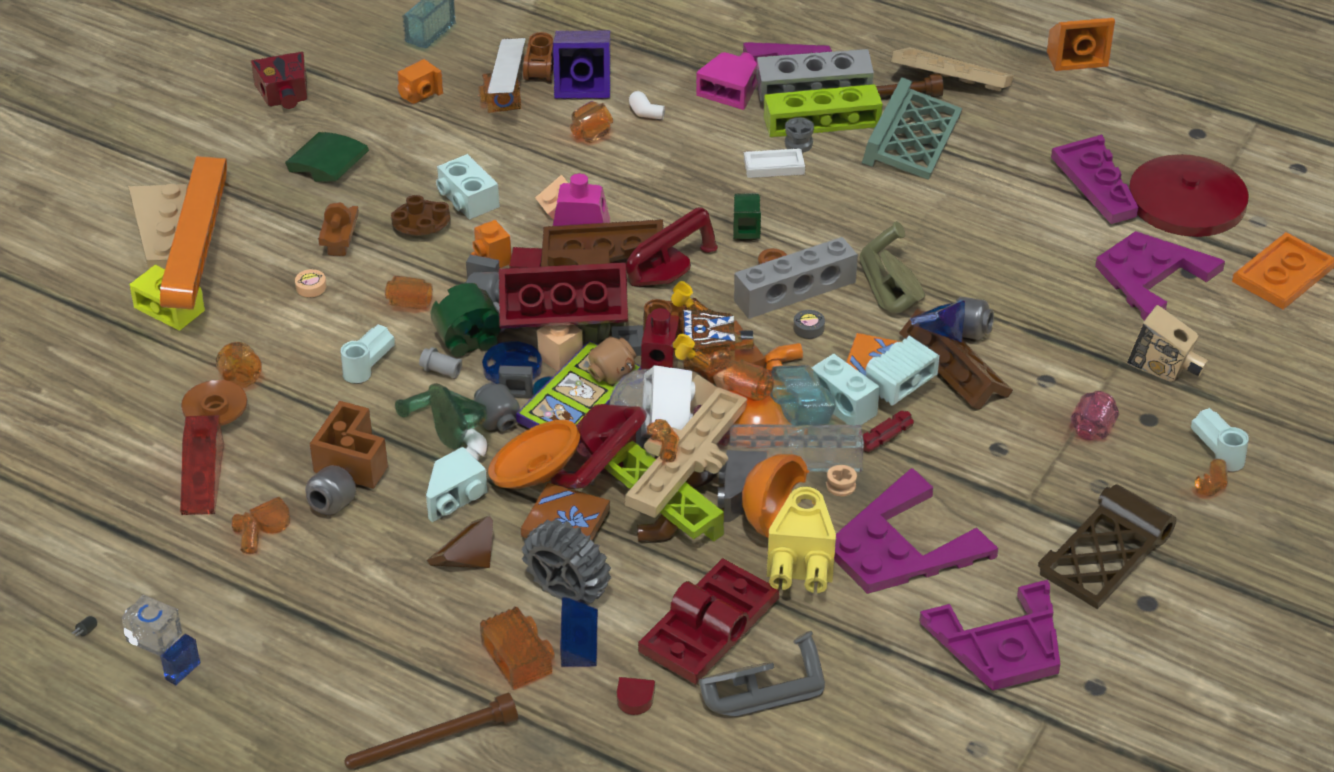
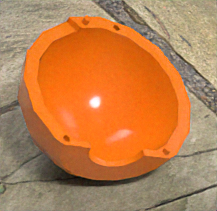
M776 454L757 463L746 477L742 488V506L746 518L758 533L769 538V528L794 486L800 482H806L809 470L802 457L794 454Z

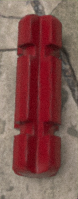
M899 411L892 416V419L888 418L872 428L870 433L867 431L858 438L860 449L863 452L871 453L879 448L880 444L884 445L901 434L902 430L906 431L914 424V420L911 417L912 414L909 411Z

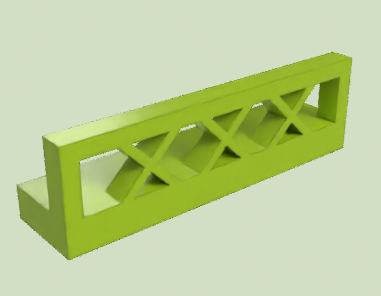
M631 441L621 448L604 469L631 489L656 459L634 441ZM623 461L624 466L621 468L617 464ZM686 482L660 511L663 516L692 539L697 538L703 533L712 541H716L724 535V512Z

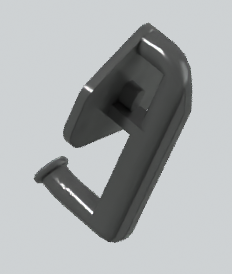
M808 631L793 641L800 648L807 677L758 688L755 673L775 668L773 662L751 665L699 679L702 697L706 706L719 714L739 716L820 695L824 691L825 680L818 651L812 638L813 632ZM732 679L734 686L746 684L748 691L719 698L716 682Z

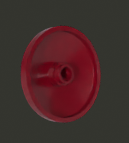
M1175 154L1149 160L1135 170L1129 185V190L1138 206L1137 215L1141 219L1162 231L1189 237L1212 236L1232 229L1245 216L1249 199L1248 189L1237 173L1217 161L1195 155Z

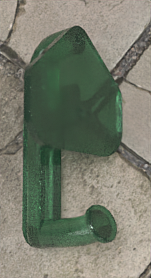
M438 383L431 384L428 391L404 400L398 399L395 402V410L403 418L409 416L410 412L431 405L434 425L439 439L444 445L454 450L461 447L467 431L483 424L488 415L485 405L453 392Z

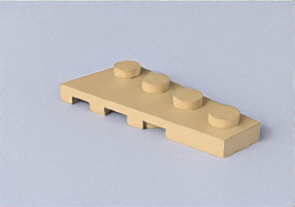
M188 185L128 186L148 270L154 265L165 269Z

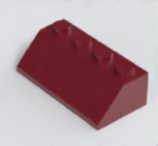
M626 263L499 269L500 328L628 322Z

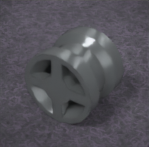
M801 117L788 120L785 124V132L787 134L785 137V147L787 149H801L802 153L809 151L813 146V138L811 136L814 132L813 123Z

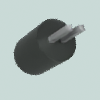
M87 616L76 624V630L72 634L77 632L75 636H85L97 627V619L93 616Z

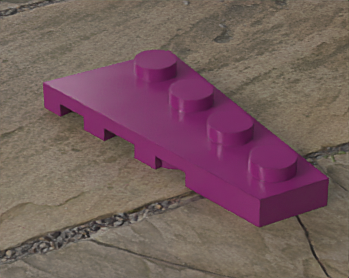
M1102 134L1052 148L1051 158L1110 224L1137 217L1138 206L1127 184L1122 182L1121 171L1119 167H1115L1112 161L1113 155L1110 149H1106L1105 139Z

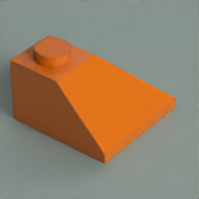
M1103 18L1059 22L1049 30L1047 54L1054 70L1108 67L1115 19Z

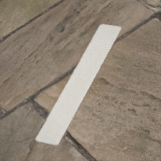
M525 38L501 40L488 93L513 92Z

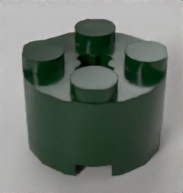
M462 283L447 290L449 295L443 298L439 304L435 301L430 312L431 321L445 346L455 357H461L467 352L480 348L484 351L491 350L497 345V336L502 328H500L499 311L488 292L480 289L475 283Z

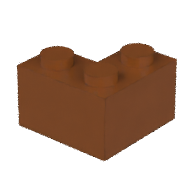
M339 400L310 442L313 471L318 473L324 467L331 465L339 466L352 476L355 484L374 489L388 468L385 438L372 435L369 408Z

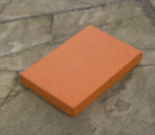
M1285 232L1233 274L1232 282L1284 310L1334 269V257Z

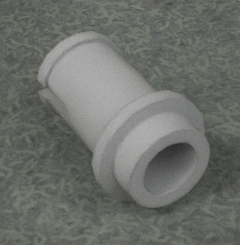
M432 347L423 350L419 365L424 367V371L430 372L433 370L455 379L461 371L462 359H456L439 353L437 348Z

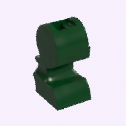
M735 193L733 239H760L761 211L759 193Z

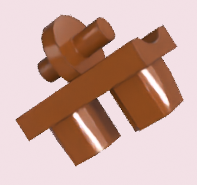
M338 202L326 207L318 241L319 246H327L328 255H346L359 214L358 206L347 208L343 203Z

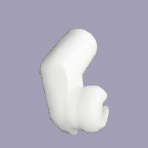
M635 91L630 95L629 104L638 117L664 119L665 106L650 104L645 94L640 91Z
M461 425L456 432V436L468 445L466 450L479 461L481 455L484 457L486 454L487 441L483 435L469 425Z

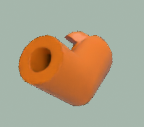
M801 344L778 346L764 356L766 371L769 374L778 373L783 369L782 362L802 359L803 350Z

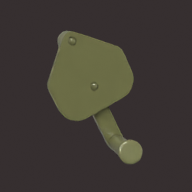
M898 221L894 222L893 226L868 243L862 249L859 256L879 305L891 313H901L925 297L921 284L913 272L889 251L884 249L897 238L905 237V230ZM896 286L904 291V294L896 299L892 290Z

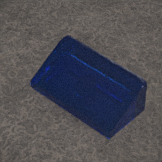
M562 597L561 667L597 666L598 609L576 600Z

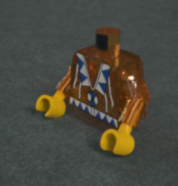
M684 281L677 283L673 288L674 293L671 296V301L677 307L685 305V309H682V334L678 335L672 345L676 349V357L679 360H683V370L712 373L734 365L735 350L753 349V330L734 331V316L731 313L716 312L707 308L696 298H690L693 290L688 283Z

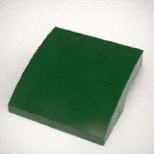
M318 132L292 155L285 164L289 172H310L315 182L337 181L369 151V148L362 142L341 134Z

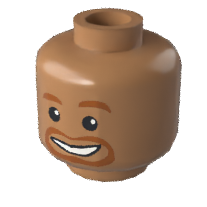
M608 337L589 352L588 358L591 365L588 367V371L597 382L604 380L606 383L614 385L635 368L634 359L636 358V353L624 338Z

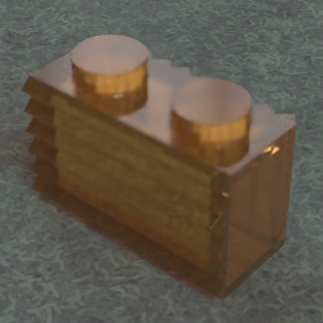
M514 606L512 610L508 609L506 612H501L499 615L495 614L493 618L489 617L487 620L480 622L481 643L495 662V665L498 666L499 671H501L509 685H511L512 690L552 673V660L555 658L554 650L547 639L541 640L539 638L536 623L531 616L525 617L520 609Z

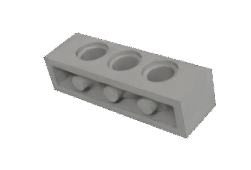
M868 49L757 57L756 79L760 101H764L765 94L873 84L874 72Z
M843 237L735 272L734 302L750 319L856 282L858 254Z

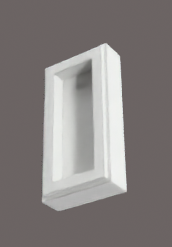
M801 149L744 152L747 178L805 174V164Z

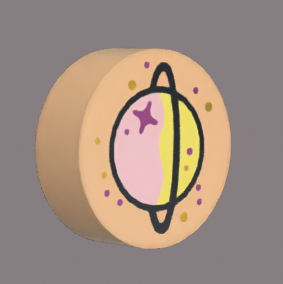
M304 270L295 277L296 291L301 296L316 297L326 290L325 275L319 270Z

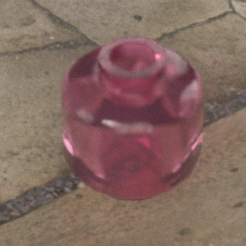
M1094 391L1081 396L1070 419L1073 427L1076 429V433L1085 440L1104 439L1110 434L1116 423L1119 410L1112 396L1102 391Z

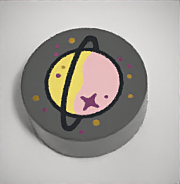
M815 310L800 311L794 316V332L798 336L807 339L819 337L825 329V318L820 312Z

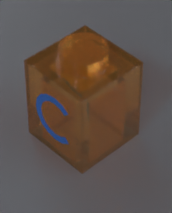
M492 73L482 74L483 85L478 86L480 103L485 102L488 113L521 109L518 77H516L513 92L488 93Z

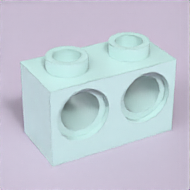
M468 154L437 166L438 179L436 180V185L440 194L445 195L453 203L455 209L461 211L469 220L500 207L498 183Z
M835 354L811 367L809 397L855 430L877 415L879 385Z

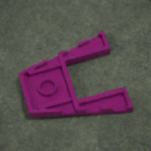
M911 468L836 533L834 561L869 594L909 583V578L923 574L927 578L938 575L939 570L954 565L958 569L973 565V560L988 557L989 560L995 559L998 556V547L976 527L925 555H922L886 521L933 497V486L916 470Z

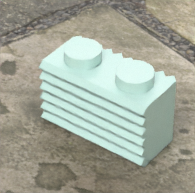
M908 336L907 339L904 338L903 342L894 343L889 351H886L885 354L882 353L881 357H873L866 366V377L880 386L879 395L881 399L884 398L890 405H894L938 374L940 355L913 337Z

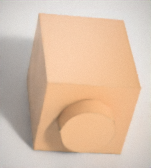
M575 325L543 326L537 330L538 357L557 372L583 347L582 330Z

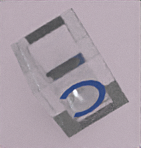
M142 595L133 606L128 607L121 618L127 642L161 657L182 634L178 609L146 595Z

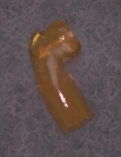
M245 512L244 515L235 514L232 517V528L234 532H242L240 551L246 554L257 553L260 531L259 523L251 513Z

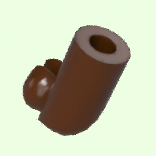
M661 514L654 524L637 525L638 542L668 540L678 527Z

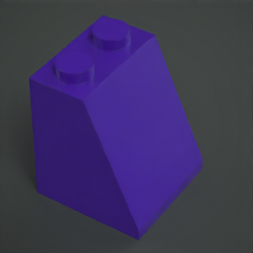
M610 30L555 31L553 41L554 98H610Z

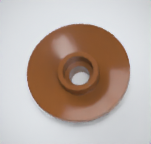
M210 380L194 386L184 395L181 403L182 412L185 418L195 425L203 427L223 426L235 421L244 413L247 407V396L243 388L234 382Z

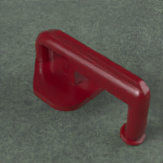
M702 207L695 208L639 244L626 263V273L630 285L669 284L687 273L691 268L690 259L673 246L697 230L700 231L702 238L700 249L704 252H715L718 249V245L715 241V234L708 211Z
M594 405L584 415L578 425L580 440L592 454L591 457L576 473L568 474L565 470H561L550 479L551 484L568 489L587 487L622 447L631 441L636 443V432L644 424L647 417L645 409L639 406ZM623 461L617 464L621 468L624 466Z

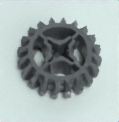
M558 519L553 521L546 520L528 534V538L524 541L525 545L521 549L524 554L522 560L528 565L526 571L534 576L533 581L543 587L542 591H547L551 596L561 601H567L572 606L579 604L583 607L593 603L595 599H599L605 592L604 589L608 586V582L611 579L609 574L611 567L605 562L607 556L600 553V545L594 544L590 540V535L586 536L583 534L580 527L573 528L568 521L562 523Z

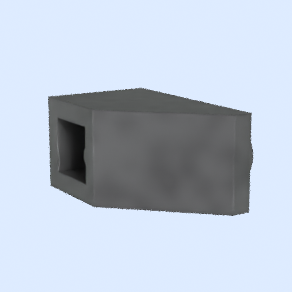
M726 451L728 461L719 471V484H725V488L718 487L717 507L724 508V522H731L745 513L742 506V488L748 473L757 463L767 458V452Z

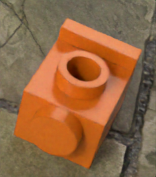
M423 59L398 71V92L403 99L408 100L410 103L415 104L433 94L438 96L443 94L441 70L427 60Z
M496 220L474 227V252L471 255L499 260L500 268L510 265L511 240L510 235Z

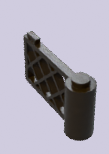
M1118 484L1113 485L1111 488L1106 487L1098 499L1100 506L1057 552L1050 550L1038 562L1040 576L1096 609L1108 599L1156 545L1161 546L1168 540L1176 525V517ZM1100 520H1103L1113 526L1114 532L1096 533L1095 526ZM1136 539L1143 543V545L1138 549L1125 550L1123 540ZM1117 541L1119 550L1100 552L1098 542ZM1093 543L1095 553L1076 554L1075 547L1078 544ZM1122 560L1123 567L1120 570L1105 571L1103 561ZM1097 562L1099 572L1080 573L1078 563ZM1073 564L1075 574L1061 575L1054 569L1058 565ZM1102 581L1103 588L1095 595L1084 588L1083 582Z

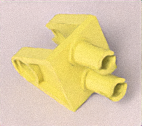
M800 487L793 490L769 528L767 577H770L769 583L775 589L779 588L780 578L783 579L782 590L791 587L792 579L805 580V588L812 593L814 592V582H818L817 593H821L826 590L827 582L833 581L836 533L823 495L814 488ZM801 499L812 500L814 507L804 509L797 504L801 502Z

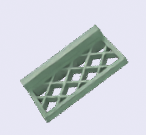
M901 78L868 140L862 163L873 167L877 160L929 180L961 115L962 108L910 89L912 81ZM911 101L923 104L924 107L915 108ZM938 112H944L952 116L942 118ZM930 114L934 120L924 121L921 115ZM913 117L916 123L907 124L904 118ZM939 127L943 133L934 134L930 128ZM922 130L926 136L916 137L913 131ZM905 133L908 139L899 140L896 134ZM931 143L935 149L925 150L923 144ZM914 146L917 152L908 154L905 148ZM896 149L900 155L894 156L885 151ZM923 159L928 167L915 164L914 161Z

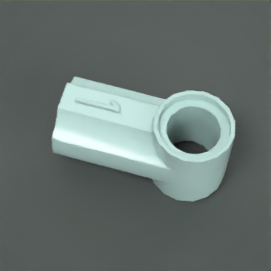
M378 324L358 341L347 342L341 347L342 373L346 381L362 383L370 378L371 367L395 345L394 336L388 331L387 327Z
M1210 408L1200 411L1198 416L1192 420L1191 429L1215 453L1216 465L1225 471L1233 472L1242 469L1245 465L1249 441L1247 433L1242 429L1230 427L1217 412H1213Z

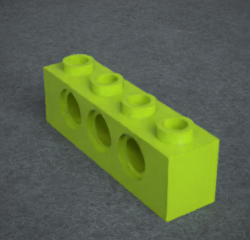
M875 84L765 94L764 120L770 138L786 136V122L799 117L806 118L813 123V133L875 128L882 116L883 104Z

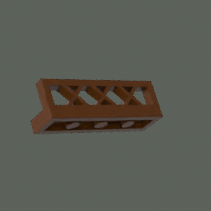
M917 308L899 332L905 339L911 336L940 355L938 373L972 407L980 410L993 392L1007 398L1012 393L1013 389L959 336L954 334L939 317Z

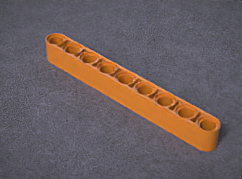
M196 156L161 283V307L194 309L226 182V158Z

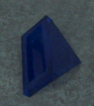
M961 300L936 306L910 318L911 324L961 342L965 317V301Z

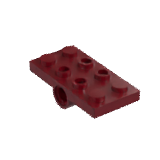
M722 558L696 585L686 581L677 589L671 601L670 611L638 642V652L690 682L697 684L699 679H702L779 599V588H773L770 583Z

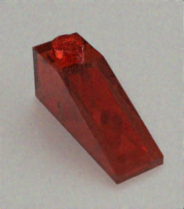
M219 415L186 416L182 439L181 515L215 514L224 448Z

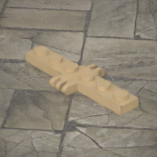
M718 387L682 430L666 424L660 425L657 431L644 444L647 452L659 457L626 494L625 506L655 518L694 471L703 472L706 470L714 474L718 473L728 461V456L724 452L719 451L716 444L744 412L747 398Z

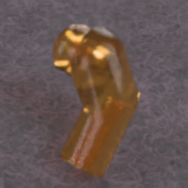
M656 419L655 422L649 423L647 434H652L651 439L654 441L659 439L662 441L659 453L660 459L664 462H673L676 459L680 443L679 436L668 421L664 419Z
M1214 459L1210 462V475L1204 473V479H1201L1199 475L1196 477L1194 484L1197 493L1210 497L1227 487L1226 462L1222 459Z

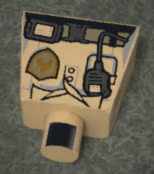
M1156 305L1143 322L1126 363L1172 382L1176 380L1183 369L1199 377L1205 369L1208 360L1193 352L1199 338L1198 334L1162 307Z

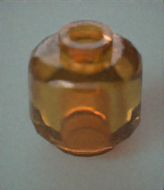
M590 101L572 112L571 119L573 123L569 127L577 140L582 138L585 142L591 144L610 133V124L613 123V118L603 103L598 104L597 102Z
M231 342L225 345L216 357V368L223 380L234 382L242 388H247L254 384L262 372V363L259 356L246 343Z

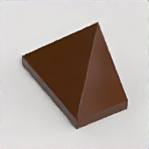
M490 515L472 521L428 558L427 561L430 566L490 568L493 520Z

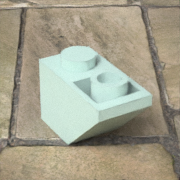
M464 447L435 461L426 494L428 519L431 522L451 514L456 509L488 493L486 469Z

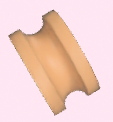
M846 465L831 467L827 472L826 486L828 491L836 496L852 494L856 489L857 473L853 468Z

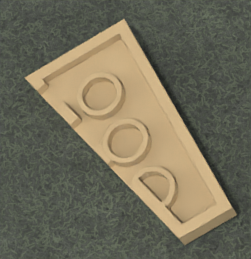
M911 47L895 50L891 62L907 65L910 68L933 71L934 74H941L944 77H949V75L959 77V81L975 84V81L984 83L985 88L995 91H1001L1002 88L1011 86L1014 76Z

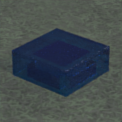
M186 633L160 656L165 680L175 686L201 663L196 639Z

